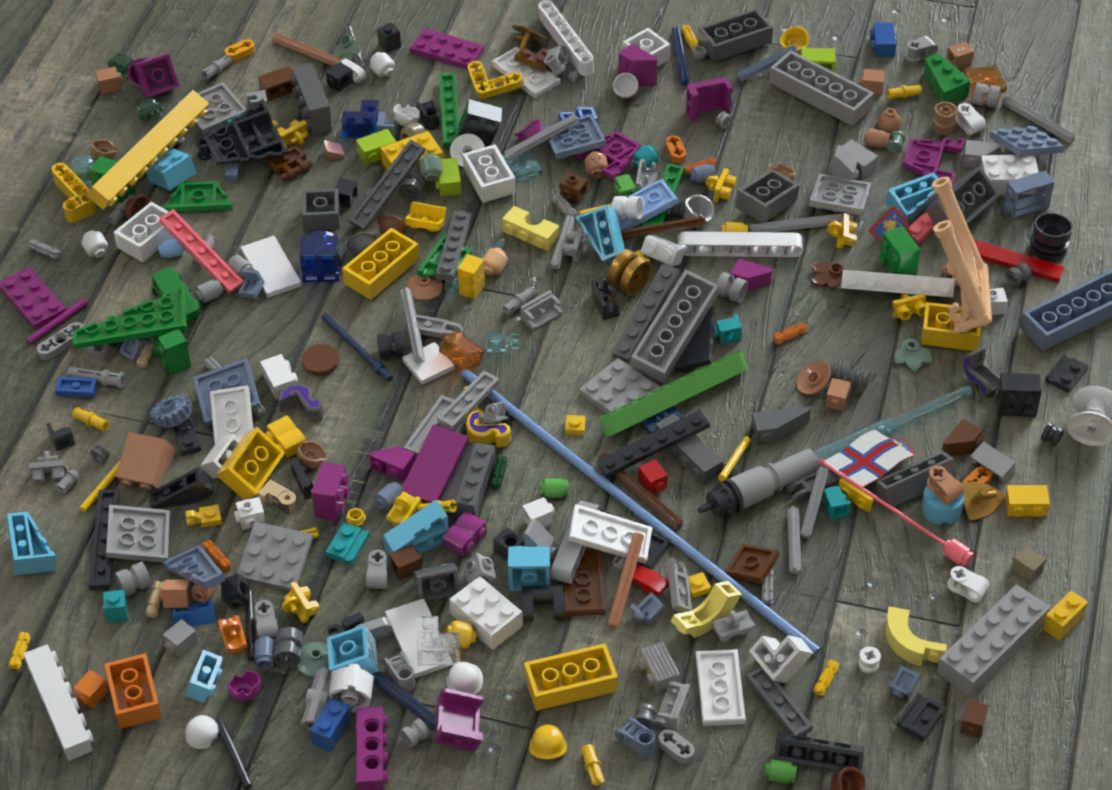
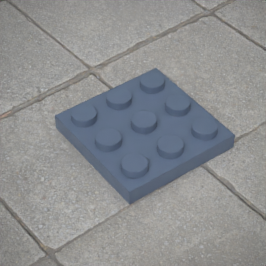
M592 114L578 118V124L547 140L556 160L607 146L606 140Z
M1027 126V128L1013 127V129L1009 130L1000 128L990 133L991 139L1018 156L1062 153L1064 150V145L1060 144L1057 139L1047 136V133L1040 132L1034 126Z
M247 358L193 377L206 426L213 425L210 391L248 385L251 411L261 407Z

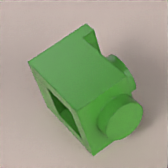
M629 174L615 177V185H613L615 195L628 197L636 193V186Z

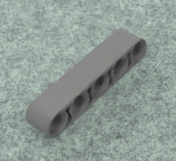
M581 500L578 503L580 506L600 511V505ZM569 525L552 565L550 579L571 584L587 546L567 541Z

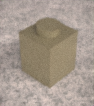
M1025 546L1021 551L1018 550L1013 555L1011 570L1032 583L1043 572L1046 558Z

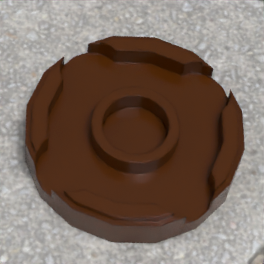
M313 345L306 349L302 355L304 370L308 373H313L315 376L328 375L335 371V368L339 365V353L330 345Z

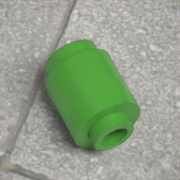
M546 478L543 480V483H540V494H543L544 498H563V496H568V480H563V478Z
M771 759V763H766L765 776H769L768 781L789 784V782L795 783L797 765H792V762Z

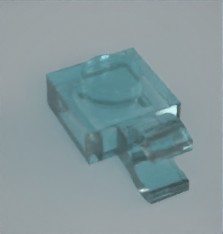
M505 333L486 334L487 352H505L506 348H519L518 333H512L508 337H505Z

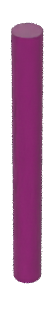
M83 298L26 338V342L31 345L85 307L88 304L87 300Z

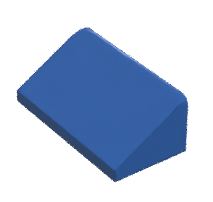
M212 600L205 603L189 604L188 608H172L174 625L181 619L191 627L216 621Z

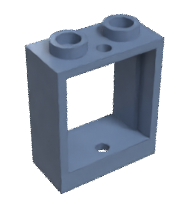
M1046 171L1009 181L1003 203L1004 212L1011 219H1015L1049 208L1054 186L1053 179ZM1035 190V195L1018 200L1019 194Z

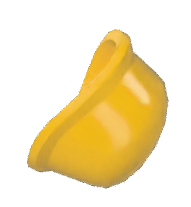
M800 26L790 27L781 35L780 44L784 49L795 45L798 54H801V48H806L809 44L808 32Z
M543 725L537 728L533 734L529 750L531 755L538 759L551 760L559 758L566 753L567 743L557 727Z

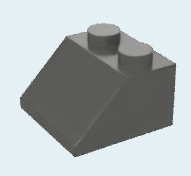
M454 563L413 571L414 585L419 600L424 598L426 602L453 596L459 592L458 568Z

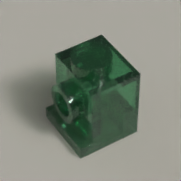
M117 53L108 61L109 68L115 67L117 73H121V77L128 80L127 70L134 59L122 53Z

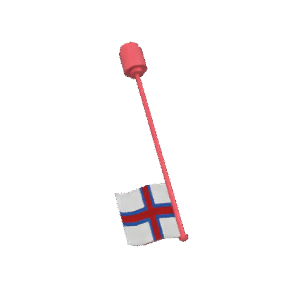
M872 430L860 436L841 452L826 460H819L820 466L824 465L942 544L945 557L959 566L966 567L970 563L974 553L971 552L969 547L955 538L952 541H943L864 488L883 477L900 462L913 457L912 453L877 430Z

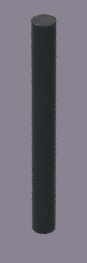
M250 589V603L245 605L248 660L254 661L253 591Z
M217 718L215 722L218 724L220 736L244 789L248 790L253 786L223 719Z

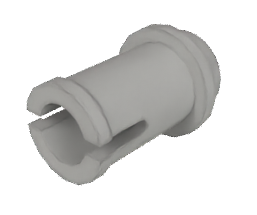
M74 469L68 470L66 476L55 487L58 488L57 490L60 493L65 494L74 483L79 482L80 474Z

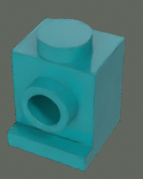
M734 314L733 318L716 321L713 335L718 338L720 344L742 339V325L737 314Z
M832 486L824 489L822 502L829 519L849 516L851 503L849 500L847 501L846 494L842 493L840 487Z

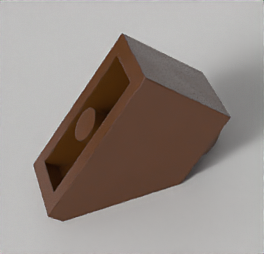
M962 419L943 442L942 451L949 456L971 454L984 440L982 437L983 428Z

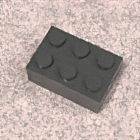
M770 169L738 190L735 207L757 221L765 223L797 201L799 184Z

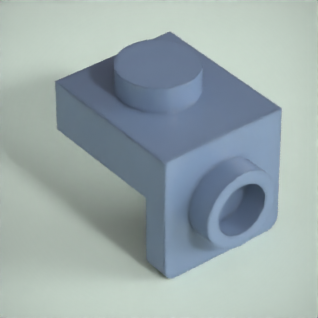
M243 269L242 274L245 281L238 294L241 298L256 299L265 282L257 270Z
M652 592L637 607L633 603L630 605L634 610L632 615L640 623L644 620L648 625L666 609Z
M901 665L893 682L888 684L892 690L891 693L901 699L903 696L910 698L921 675Z

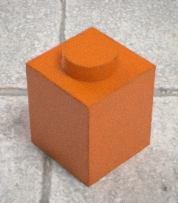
M91 670L73 687L77 702L83 706L87 705L92 709L109 692L106 678Z

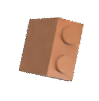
M129 432L116 477L125 486L132 487L134 484L148 491H151V488L157 489L175 456L176 450L166 439Z

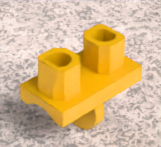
M295 119L289 124L290 128L280 127L276 130L286 147L295 143L301 146L304 144L303 139L309 136L305 120L299 122Z
M727 168L723 169L720 178L714 175L709 176L706 180L708 189L710 191L714 190L716 193L713 198L714 202L718 203L720 198L729 200L732 193L731 188H735L737 177L728 175L729 169Z
M844 213L841 222L833 221L828 225V233L836 237V248L842 249L844 245L853 247L856 242L857 235L853 234L857 223L849 221V214Z
M905 293L901 295V299L894 300V311L892 313L894 319L901 318L902 320H907L913 314L923 316L926 305L925 294L909 297Z
M403 491L400 496L396 497L395 504L386 516V520L392 522L393 526L396 527L414 514L421 502V498L413 497Z
M296 582L290 584L291 591L284 597L285 601L282 603V608L285 612L292 611L293 614L296 613L301 623H307L309 616L318 613L319 604L317 601L308 602L311 594L307 586L299 587Z

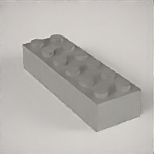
M791 50L770 67V84L851 126L855 125L873 107L874 92Z
M685 269L632 354L630 367L664 384L717 298L719 285Z
M1016 584L939 658L937 673L971 697L1044 625L1045 617L1050 611V607Z

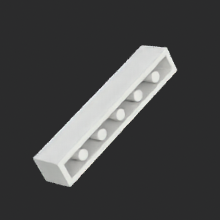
M842 270L841 288L907 294L924 293L931 296L953 297L955 279Z
M47 644L24 653L27 667L67 760L70 761L92 752L91 742H94L90 730H85L84 728L87 724L83 714H78L77 712L80 708L76 698L71 699L70 694H73L69 682L64 683L63 679L66 676L62 666L57 667L56 663L59 660L56 652H51Z

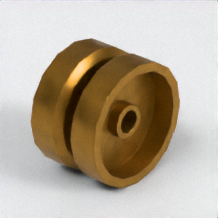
M625 249L612 261L607 273V282L610 286L620 289L624 294L633 297L646 285L652 271V264L647 259L638 257L631 250Z

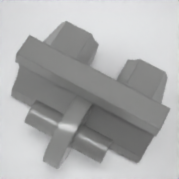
M579 226L577 232L568 231L567 242L573 244L565 243L563 247L564 255L573 256V262H579L582 252L587 253L594 249L589 237L585 238L583 235L584 229Z
M49 450L44 452V457L37 458L38 462L29 463V470L36 484L44 483L45 474L52 473L53 481H61L65 476V472L68 471L65 460H58V455L51 456Z
M732 610L728 612V616L712 621V626L722 643L729 641L733 636H744L750 630L755 629V624L750 619L747 610L738 613Z

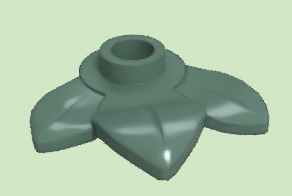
M343 35L340 39V44L335 47L332 55L342 60L348 59L352 61L354 55L359 54L360 44L356 42L354 36Z
M908 338L902 342L901 348L896 351L894 360L896 364L906 363L908 368L916 373L921 367L922 362L926 364L932 363V355L928 349L921 347L917 340Z

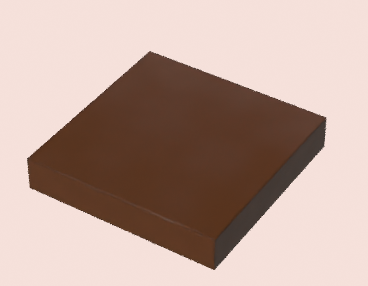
M742 544L725 573L734 579L763 584L780 556L779 551Z

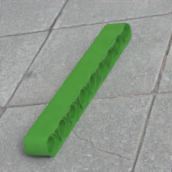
M742 351L731 353L712 364H708L600 416L598 419L605 436L616 434L746 371L748 366Z

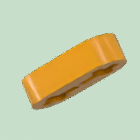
M249 39L235 43L225 49V55L230 56L232 62L252 55L255 52L254 42Z

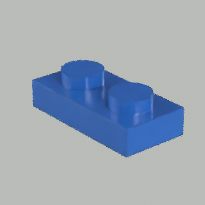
M59 376L55 388L56 396L94 398L98 384L97 379Z

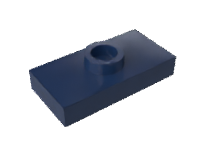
M672 406L641 421L640 425L648 434L655 432L656 424L670 415L675 414L679 419H682L683 416Z

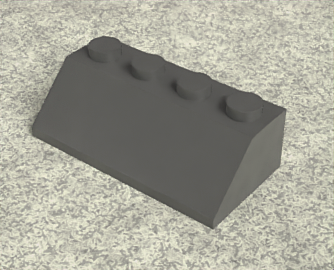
M474 443L464 449L441 498V501L455 500L456 504H451L450 506L457 505V510L452 513H446L447 516L459 518L467 511L477 517L496 461L495 446Z

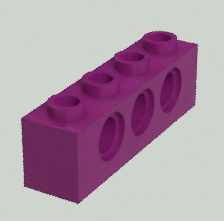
M382 707L357 708V790H384V784L388 783V770H384V765H388V752H384V747L388 746V734L384 733V728H388V717L383 715Z

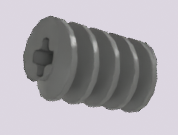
M833 360L830 367L831 376L829 383H831L832 378L851 382V390L855 391L858 387V392L862 393L869 383L871 371L867 375H865V369L858 373V367L856 366L851 371L850 364L843 368V362L836 366V360Z

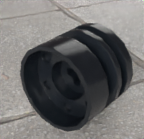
M1044 213L1036 217L1029 245L1030 251L1040 259L1047 261H1056L1065 257L1073 230L1072 222L1067 217L1057 213Z

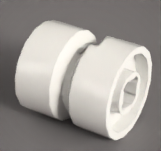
M615 196L612 208L616 210L618 219H627L628 217L630 220H641L644 211L643 199L641 196H630L628 199L626 196Z

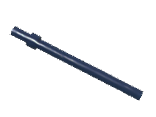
M327 313L321 316L342 339L372 366V370L376 374L381 375L388 382L393 379V376L386 370L385 365L375 360Z

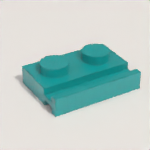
M343 522L326 550V557L344 563L346 561L353 565L369 539L370 531H363L360 527Z

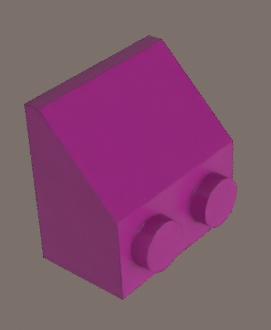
M632 43L619 52L618 75L630 73L637 78L639 86L657 85L658 58Z

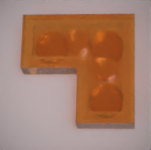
M997 65L964 69V75L971 80L970 85L985 83L987 87L991 85L1001 87L1000 93L1006 92L1007 86Z

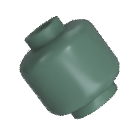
M434 153L425 154L419 160L420 175L428 181L437 180L443 173L441 158L435 156Z

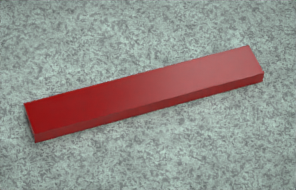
M973 239L982 260L1008 268H1016L1018 264L1024 262L1029 266L1032 275L1059 283L1064 272V266Z

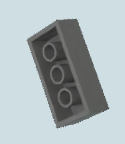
M757 8L698 27V43L706 48V54L713 62L772 43L773 26Z
M312 63L292 67L293 74L290 75L292 85H294L292 93L294 98L297 97L296 103L298 109L301 108L302 119H306L307 130H310L312 136L332 132L330 106Z
M980 166L967 172L951 187L967 224L1000 195ZM940 198L936 199L925 209L935 224L948 220Z

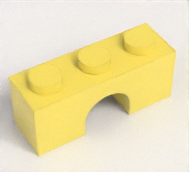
M513 206L502 218L503 232L538 248L549 251L558 241L559 225L545 219L540 224L530 225L529 212Z

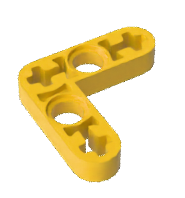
M472 61L468 64L469 75L476 94L480 99L521 88L524 85L523 75L519 72L488 80L483 64L480 61ZM498 84H504L501 87H496Z

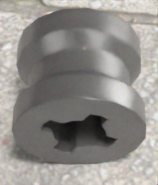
M647 703L638 704L636 707L637 715L634 718L646 728L652 729L655 724L654 718L657 715V709Z

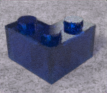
M362 100L360 111H343L341 121L343 138H362L377 133V120L380 112L379 100Z

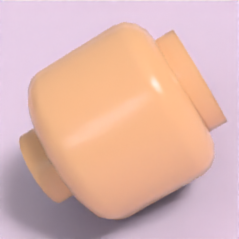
M497 247L488 249L482 258L484 259V272L488 275L502 273L508 262L506 253Z

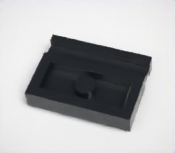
M1063 354L1046 375L1045 382L1049 381L1053 383V386L1070 393L1088 371L1089 365L1074 358L1070 359L1066 357V354Z
M918 692L898 719L896 727H902L905 729V732L924 741L945 713L946 707L928 697L921 696V693Z

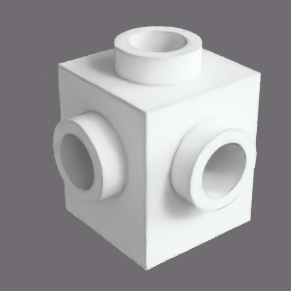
M259 497L236 502L237 511H234L236 523L240 522L242 530L253 528L254 522L266 524Z

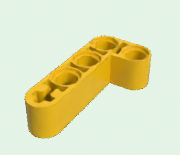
M65 163L54 164L51 169L54 183L69 198L63 203L66 220L70 223H75L94 214L97 211V205L87 197L90 189Z

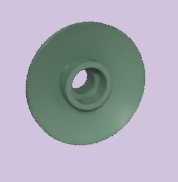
M313 642L301 648V662L297 665V668L303 675L315 678L317 670L321 668L329 669L327 643Z

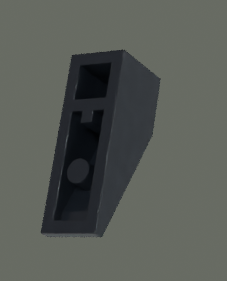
M197 467L150 492L151 508L160 509L199 502L214 494L212 478Z

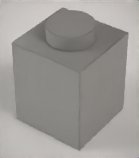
M182 619L163 634L165 649L171 654L174 653L179 658L198 643L196 630Z

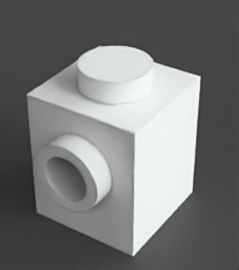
M1004 288L990 289L992 315L1005 314L1008 301Z
M544 497L523 505V519L528 526L532 519L537 520L543 527L553 524L555 510L551 503L548 504Z

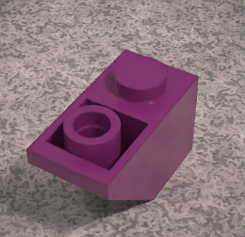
M738 259L730 275H733L735 279L741 278L748 281L747 291L770 285L772 283L773 269Z
M399 446L374 451L369 454L370 468L404 482L414 464L415 453Z

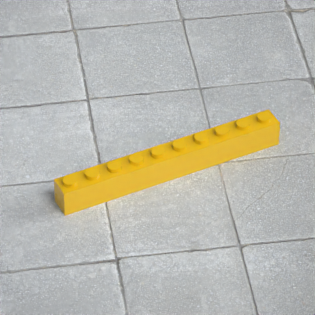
M192 90L92 186L87 197L103 210L108 205L112 207L118 200V195L122 197L128 190L127 187L129 185L132 187L137 182V177L139 175L142 177L148 171L147 167L149 165L151 167L154 166L158 161L157 157L159 155L163 157L168 151V147H173L178 141L177 138L179 136L182 138L187 133V128H192L197 123L198 117L200 119L204 117L207 113L205 109L209 103Z

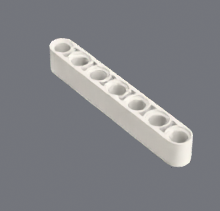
M548 0L541 1L538 4L539 19L559 46L564 44L568 48L570 54L568 59L579 74L583 76L592 75L594 73L593 55L555 5Z
M681 232L677 237V244L685 248L683 256L798 257L803 253L802 236L798 233Z

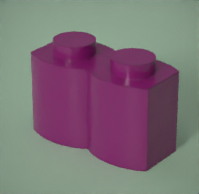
M466 511L443 536V546L461 557L470 554L474 550L475 544L483 540L487 535L486 522Z

